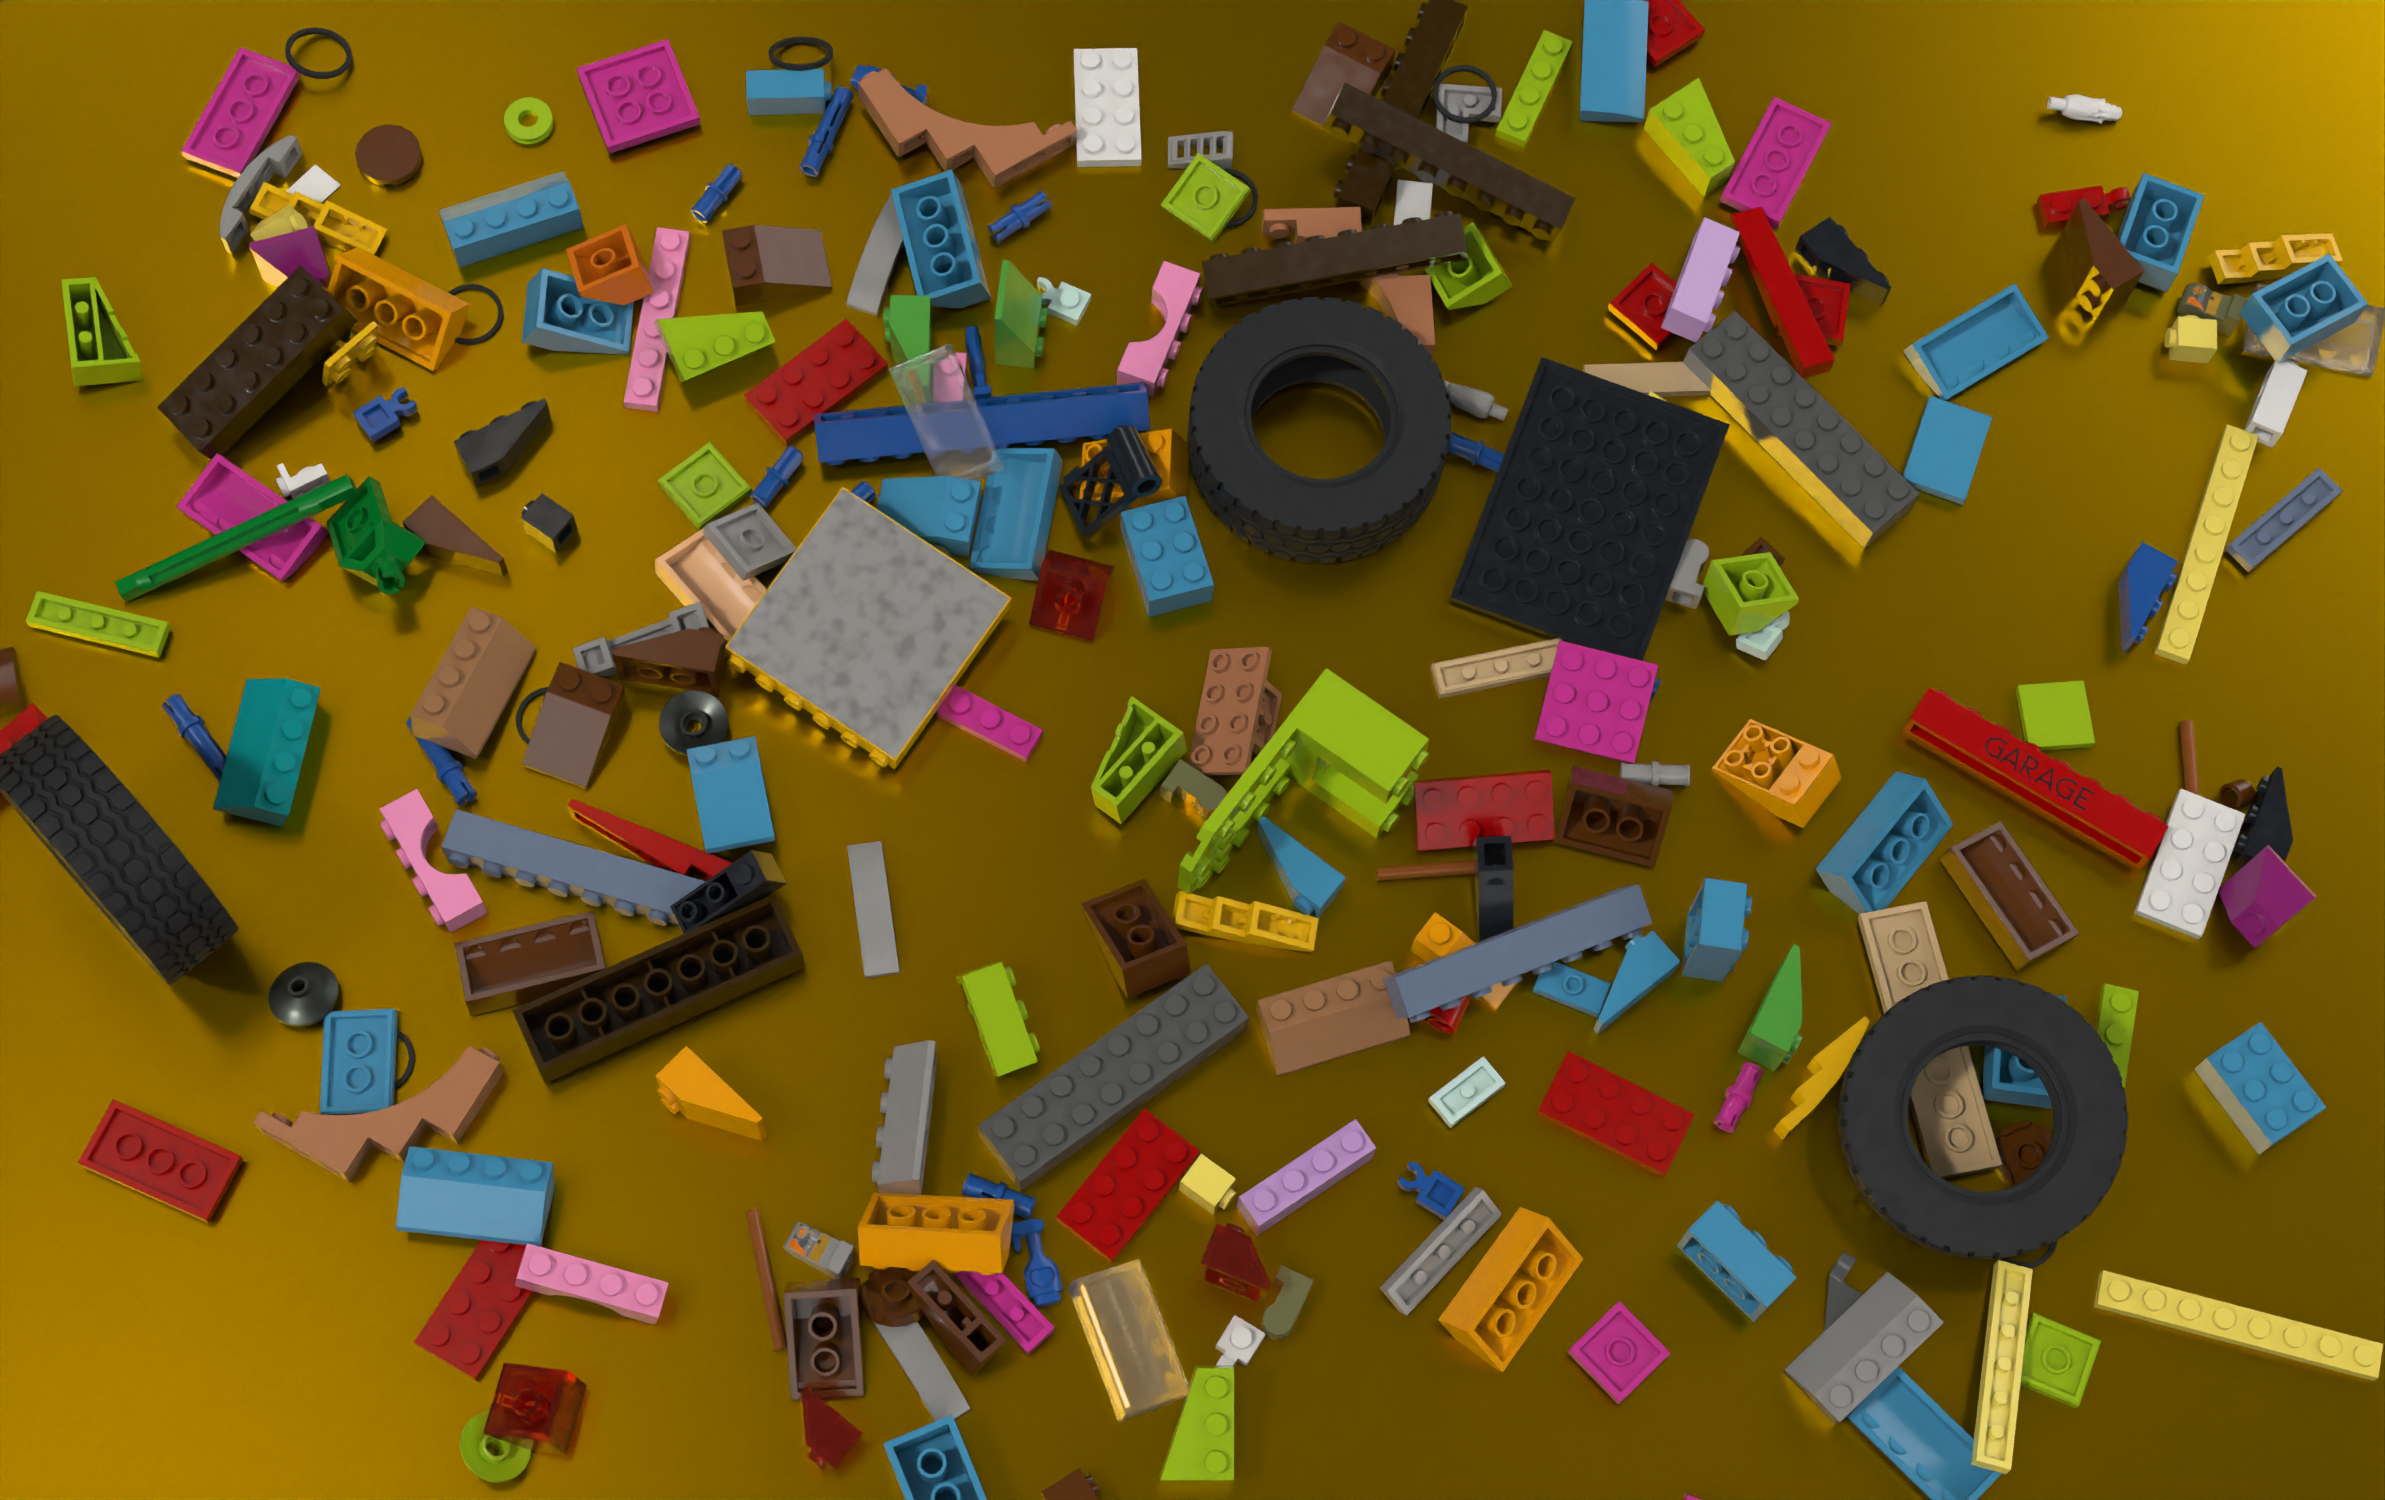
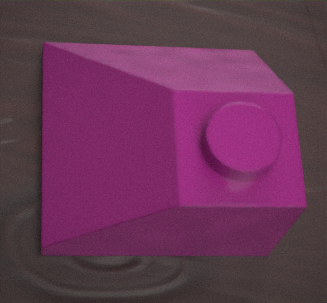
M315 226L249 243L264 281L279 287L301 265L328 289L331 274Z
M2269 845L2218 890L2231 923L2254 948L2270 938L2317 897Z

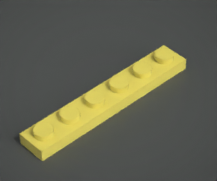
M1998 1260L1993 1267L1971 1465L2007 1474L2012 1466L2033 1269Z

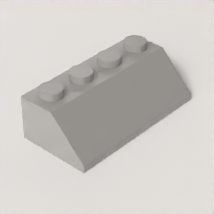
M927 1040L895 1046L893 1058L886 1057L884 1079H890L889 1092L882 1091L880 1113H886L885 1125L878 1126L876 1147L882 1148L880 1161L874 1160L872 1169V1182H878V1193L922 1195L937 1067L936 1041Z
M1887 1271L1784 1371L1834 1424L1840 1423L1944 1322L1916 1293Z

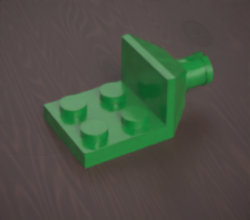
M368 476L357 488L358 495L346 500L327 521V526L339 566L377 586L382 593L395 594L400 591L399 586H405V578L402 571L411 563L425 544V541L418 535L392 522L380 482Z

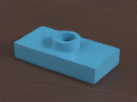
M1555 961L1551 962L1552 969L1539 973L1532 991L1533 993L1596 1018L1598 1017L1611 983Z

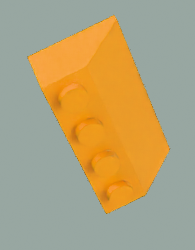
M359 247L337 256L328 290L358 320L351 328L352 330L359 333L374 321L378 325L377 343L432 371L438 368L455 343V339L460 336L470 307L469 303Z
M874 1192L858 1225L860 1266H872L876 1269L896 1267L920 1271L934 1260L947 1273H957L960 1271L978 1272L982 1275L1002 1273L1010 1251L1014 1200Z
M1519 1207L1438 1320L1458 1342L1492 1367L1503 1372L1583 1261V1258L1549 1217Z

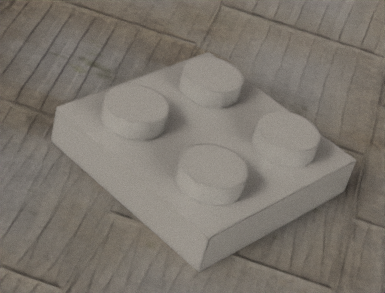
M758 502L706 524L703 534L743 581L787 562L797 549Z

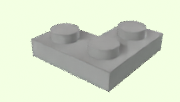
M1440 83L1437 92L1441 105L1451 114L1460 117H1473L1481 114L1488 108L1492 100L1490 87ZM1496 88L1497 98L1495 106L1491 113L1480 121L1500 122L1502 88ZM1436 109V128L1468 143L1469 124L1451 121Z

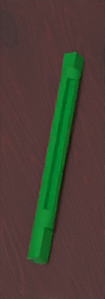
M346 474L115 581L118 592L128 602L358 495L357 488L353 480Z

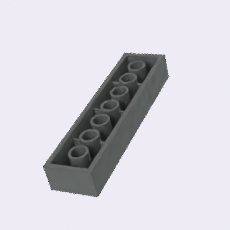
M1736 311L1688 349L1683 363L1711 390L1710 395L1864 549L1912 509L1920 493Z
M1206 963L979 1124V1137L1021 1192L1246 1031L1249 1017Z

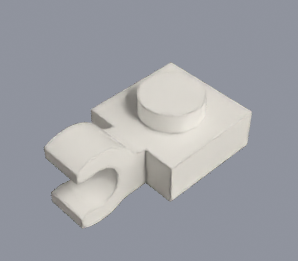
M1234 1315L1216 1344L1215 1349L1224 1353L1216 1365H1232L1234 1367L1236 1362L1247 1367L1266 1333Z

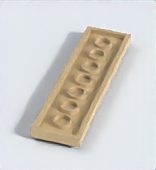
M1926 901L1860 913L1858 922L1884 1013L1900 1000L1919 989L1943 980H1949ZM1968 1046L1954 1048L1936 1056L1918 1075L1909 1098L1926 1164L1943 1179L2001 1167V1159Z

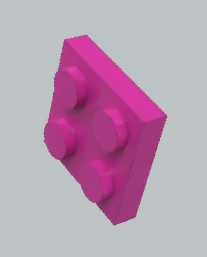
M1620 1301L1568 1350V1354L1618 1405L1671 1354Z

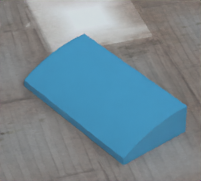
M1585 0L1580 121L1644 122L1649 2L1644 0Z
M2014 283L1913 343L1903 352L1928 386L1942 400H1947L2049 339Z
M993 448L969 564L971 571L1004 578L1040 581L1063 460L1055 449Z
M1899 1366L1847 1416L1931 1500H1977L2002 1474L1971 1465L1974 1439Z

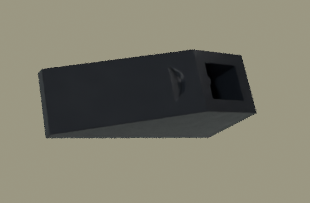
M1828 217L1800 236L1794 252L1814 275L1827 280L1851 284V292L1880 305L1885 302L1891 289L1888 279L1882 272L1877 271L1873 267L1866 253L1861 248H1857L1848 238V234L1843 226L1836 224L1831 217Z
M545 398L538 402H529L522 406L519 411L508 416H499L492 420L489 425L477 431H467L454 441L458 456L475 487L506 474L551 417Z
M2278 766L2269 776L2263 775L2255 791V793L2260 795L2257 804H2251L2244 819V822L2249 823L2245 833L2241 832L2235 842L2233 851L2238 853L2233 864L2241 868L2268 845L2285 862L2293 843L2282 768Z
M1511 836L1476 837L1473 842L1478 942L1513 929V858Z
M751 850L672 904L670 908L685 934L766 898L787 883L772 854Z

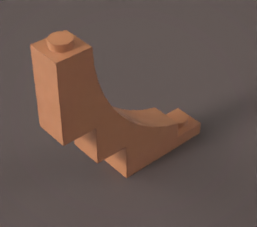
M887 68L879 72L872 71L858 82L859 99L898 158L926 143L944 171L953 170L974 159L993 189L1076 144L1077 129L1071 121L1063 125L1055 124L1043 135L1035 122L993 126L969 123L948 117L924 105L910 95L893 78Z
M1360 207L1263 209L1262 236H1271L1278 239L1294 236L1295 244L1303 243L1311 236L1335 237L1338 236L1339 232L1349 229L1362 232ZM1398 273L1357 280L1375 298L1386 316L1402 324L1403 330L1407 328L1418 339V344L1422 343L1433 359L1435 332L1430 275H1398Z
M468 1046L459 1060L435 1083L417 1095L396 1105L363 1114L340 1116L302 1111L293 1125L288 1118L277 1112L270 1116L260 1111L253 1123L261 1133L342 1179L351 1182L373 1147L405 1163L409 1146H416L427 1127L458 1144L504 1071L500 1062H498L500 1059L498 1055L484 1047H481L478 1051Z

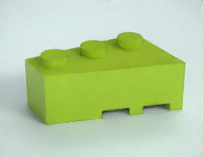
M1698 77L1651 108L1644 130L1701 195L1705 197L1729 181L1735 160Z
M97 278L61 279L74 387L143 381L141 361L131 347L124 329L121 328L115 317L114 310Z
M763 311L657 319L654 322L681 383L766 348L776 342Z
M1133 696L1129 699L1128 709L1122 722L1117 726L1113 743L1109 751H1106L1091 785L1095 806L1120 824L1126 820L1187 752L1184 733Z
M993 962L957 975L956 979L959 986H963L969 1003L967 1007L971 1016L973 1015L980 1033V1040L994 1075L999 1077L1038 1062L1035 1054L1040 1053V1047L1035 1034H1028L1024 1020L1029 1018L1022 999L1016 1001L1012 991V987L1017 985L1010 966L1004 968L1002 962Z
M1232 1365L1195 1366L1170 1446L1159 1474L1160 1480H1234V1367Z

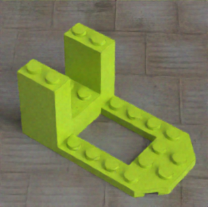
M1326 668L1201 827L1196 836L1201 841L1194 854L1191 851L1187 852L1180 863L1177 887L1189 895L1197 888L1200 889L1214 871L1219 874L1230 859V856L1227 855L1234 845L1239 848L1250 834L1248 827L1254 820L1259 822L1266 815L1271 806L1268 803L1274 794L1280 796L1291 779L1376 839L1383 830L1389 832L1400 817L1397 812L1404 804L1408 807L1414 800L1413 781L1418 780L1419 775L1413 772L1412 769L1414 768L1418 771L1429 757V753L1426 752L1429 738Z

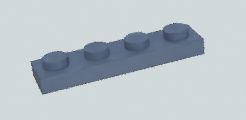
M2318 468L2233 540L2225 550L2248 572L2252 571L2336 499L2343 490Z

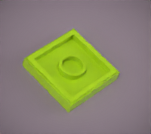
M1197 153L1163 200L1161 207L1214 243L1251 192V189Z
M708 442L657 480L659 487L699 531L706 524L715 521L752 492L750 485L711 442Z
M2084 680L2024 684L2016 687L2015 691L2024 742H2031L2037 745L2041 751L2094 746L2095 738Z
M2032 1313L2026 1328L2020 1385L2076 1409L2080 1405L2101 1340L2039 1314Z

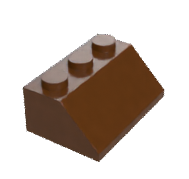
M1573 766L1554 843L1655 868L1672 809L1673 791Z

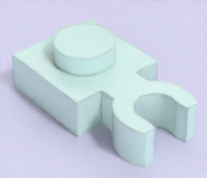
M1038 277L1037 287L1045 290L1041 294L1042 305H1049L1048 314L1078 326L1091 301V294L1064 282H1061L1057 289L1052 286L1048 279Z
M1786 611L1782 616L1758 632L1740 634L1736 639V649L1766 661L1783 639V629L1790 623L1789 611Z

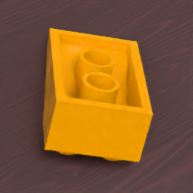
M687 1046L656 1075L659 1085L657 1092L662 1097L660 1101L674 1115L680 1112L689 1120L760 1141L767 1137L763 1118Z

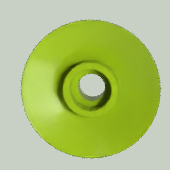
M501 1411L481 1412L466 1423L460 1435L459 1448L464 1463L476 1476L486 1481L499 1483L512 1480L526 1468L530 1460L531 1443L527 1431L517 1419ZM486 1446L494 1449L495 1456L487 1451Z

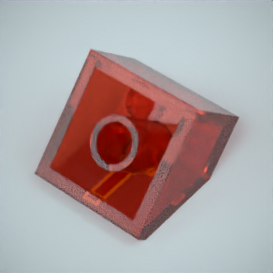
M1049 549L1041 564L1029 625L1094 641L1108 597L1114 566Z
M1216 1223L1200 1263L1198 1280L1264 1306L1271 1282L1251 1237L1245 1235V1230L1237 1225L1225 1223L1222 1226Z
M504 1363L483 1433L532 1451L567 1456L587 1385L567 1370Z

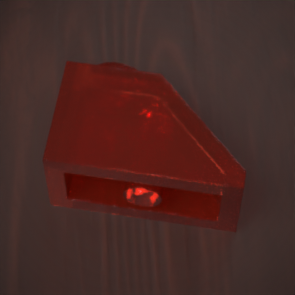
M806 1386L799 1394L803 1447L809 1452L805 1457L820 1470L828 1467L832 1471L863 1433Z

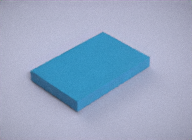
M1930 396L1902 477L1915 489L1963 505L1992 417Z
M395 1008L331 1011L324 1017L320 1096L321 1115L363 1114L394 1105L398 1012Z

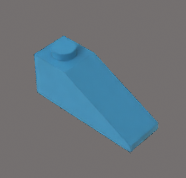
M1263 816L1259 820L1257 833L1290 898L1294 900V906L1305 915L1312 914L1319 918L1343 889L1346 877Z
M1653 930L1645 937L1641 934L1637 935L1625 946L1627 952L1593 1028L1597 1034L1672 975L1681 961Z

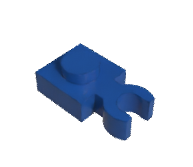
M404 387L394 391L391 399L387 402L380 395L353 412L356 421L372 443L401 426L398 419L400 415L409 416L418 409L414 400L408 404H400L401 400L408 397Z
M1409 1162L1407 1169L1415 1174L1416 1180L1409 1182L1400 1177L1397 1183L1398 1186L1408 1192L1417 1191L1420 1193L1415 1202L1445 1220L1465 1188L1436 1170L1433 1171L1429 1178L1424 1175V1171L1419 1164Z

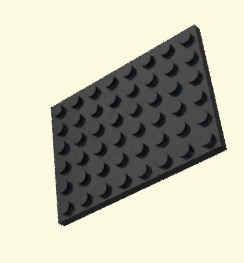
M1541 357L1450 596V601L1554 639L1559 638L1564 642L1643 661L1730 424Z

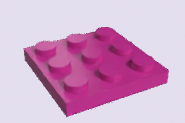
M668 39L577 68L579 79L609 154L701 124L699 114Z
M1559 640L1534 740L1634 764L1658 665Z

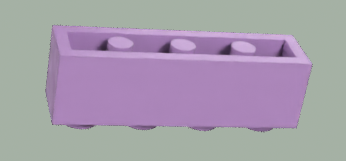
M1706 217L1703 218L1693 237L1661 328L1695 343L1699 340L1703 331L1706 333L1710 332L1716 315L1711 313L1712 309H1718L1724 296V292L1720 291V287L1726 286L1732 273V269L1728 268V264H1734L1740 251V247L1736 245L1740 232Z
M1355 1119L1239 1196L1237 1209L1256 1236H1258L1373 1159L1376 1147Z

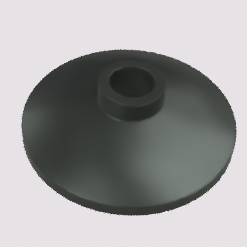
M686 691L674 696L666 703L660 714L659 729L664 742L672 750L688 756L687 749L721 743L727 733L728 717L722 703L713 695L703 691ZM696 723L701 726L697 732L689 730V726Z
M315 962L298 963L284 970L275 979L269 991V1006L274 1016L280 1022L293 1027L309 1026L322 1020L334 1008L339 995V985L333 972L326 966ZM302 986H305L303 990L296 992L297 989H299Z

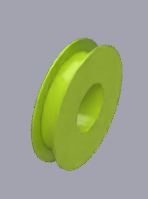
M525 97L514 101L509 105L504 114V124L508 135L516 142L522 144L541 142L551 133L554 124L549 106L542 100L533 97ZM526 115H534L538 118L533 126L525 127L520 124L521 118Z

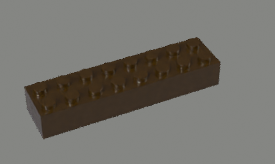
M772 894L515 1008L512 1011L546 1084L805 967L803 954L775 895Z

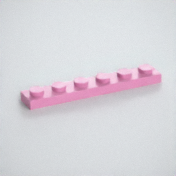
M657 227L648 273L654 293L645 296L643 299L624 397L625 408L658 412L668 353L654 322L657 319L676 318L691 238L690 231Z

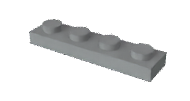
M1475 1187L1380 1289L1399 1313L1407 1316L1496 1222L1502 1213L1483 1189Z

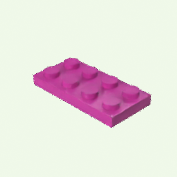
M240 47L181 151L183 157L238 178L244 169L255 159L300 78V73L290 65Z
M1774 97L1722 193L1720 202L1739 211L1762 206L1770 225L1778 228L1832 123Z

